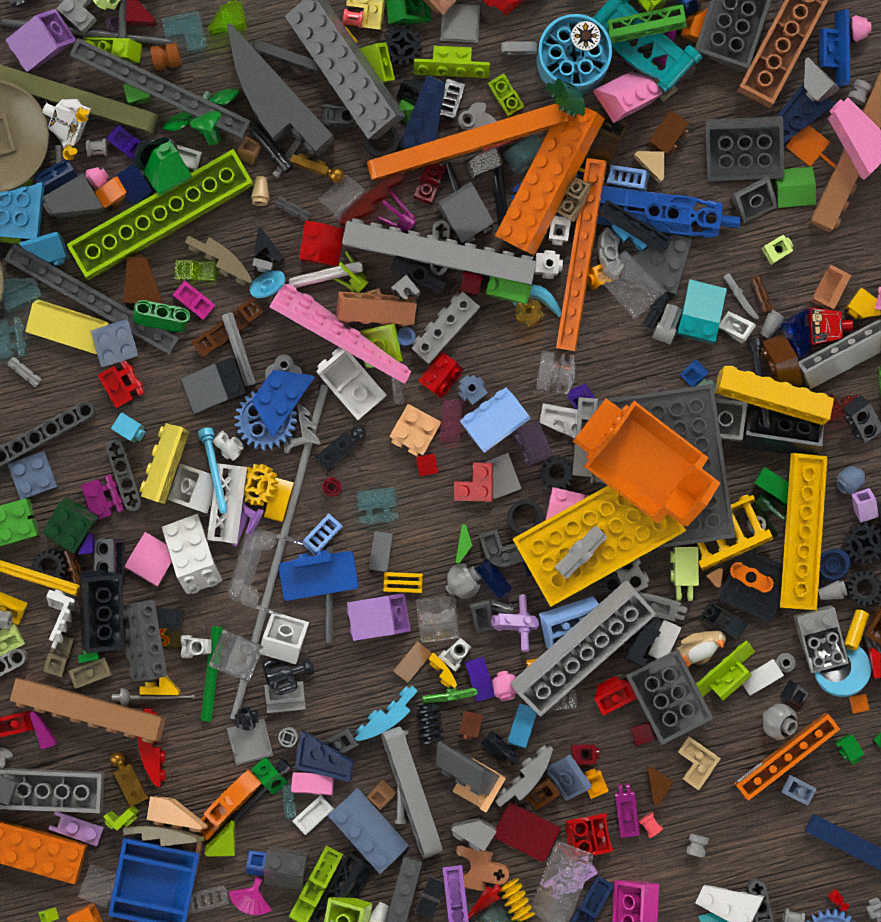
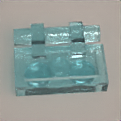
M21 317L13 318V326H9L8 319L0 320V359L12 358L13 350L17 349L18 356L26 355V341L23 338L24 325L21 323ZM15 332V343H11L10 333Z
M395 487L356 491L359 511L366 510L367 512L366 516H359L360 524L368 523V525H372L374 522L385 521V523H389L391 520H398V512L390 513L389 507L397 506ZM384 508V514L373 515L372 509Z

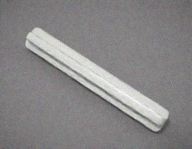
M360 261L345 265L353 274L363 271V265ZM338 266L290 278L289 284L298 288L347 276L348 274Z

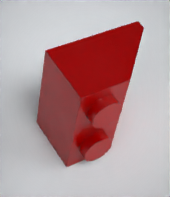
M305 221L300 261L338 267L344 229L325 223Z

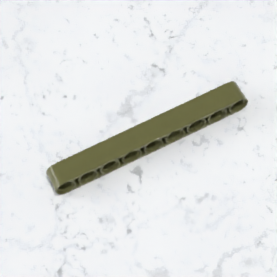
M0 65V80L20 86L34 98L56 105L62 99H78L83 106L91 108L89 113L91 116L144 133L154 134L159 115Z

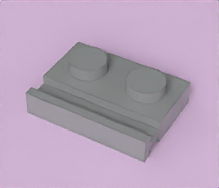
M303 681L297 682L298 685L295 691L282 696L276 695L273 689H270L268 685H264L267 713L306 709ZM285 683L284 685L278 686V688L290 685L291 683Z

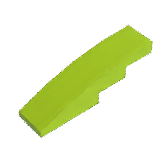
M326 845L288 918L296 922L309 921L343 856L342 853Z

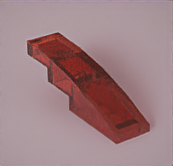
M400 172L386 179L365 193L339 219L340 226L346 225L347 221L351 222L352 218L359 219L375 212L373 204L390 197L389 188L404 183L402 173Z

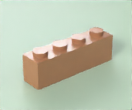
M338 292L336 314L338 320L345 323L359 321L363 324L376 322L381 325L392 323L399 326L414 325L417 303L413 296H407L408 299L406 300L398 295Z

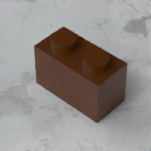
M670 110L647 144L657 152H664V157L668 153L672 155L678 147L676 144L679 138L683 139L688 133L689 129L687 127L689 122Z

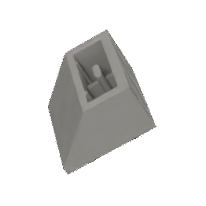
M480 817L455 822L451 825L452 835L460 841L463 839L469 841V846L478 852L480 849L485 851L497 832L496 827Z

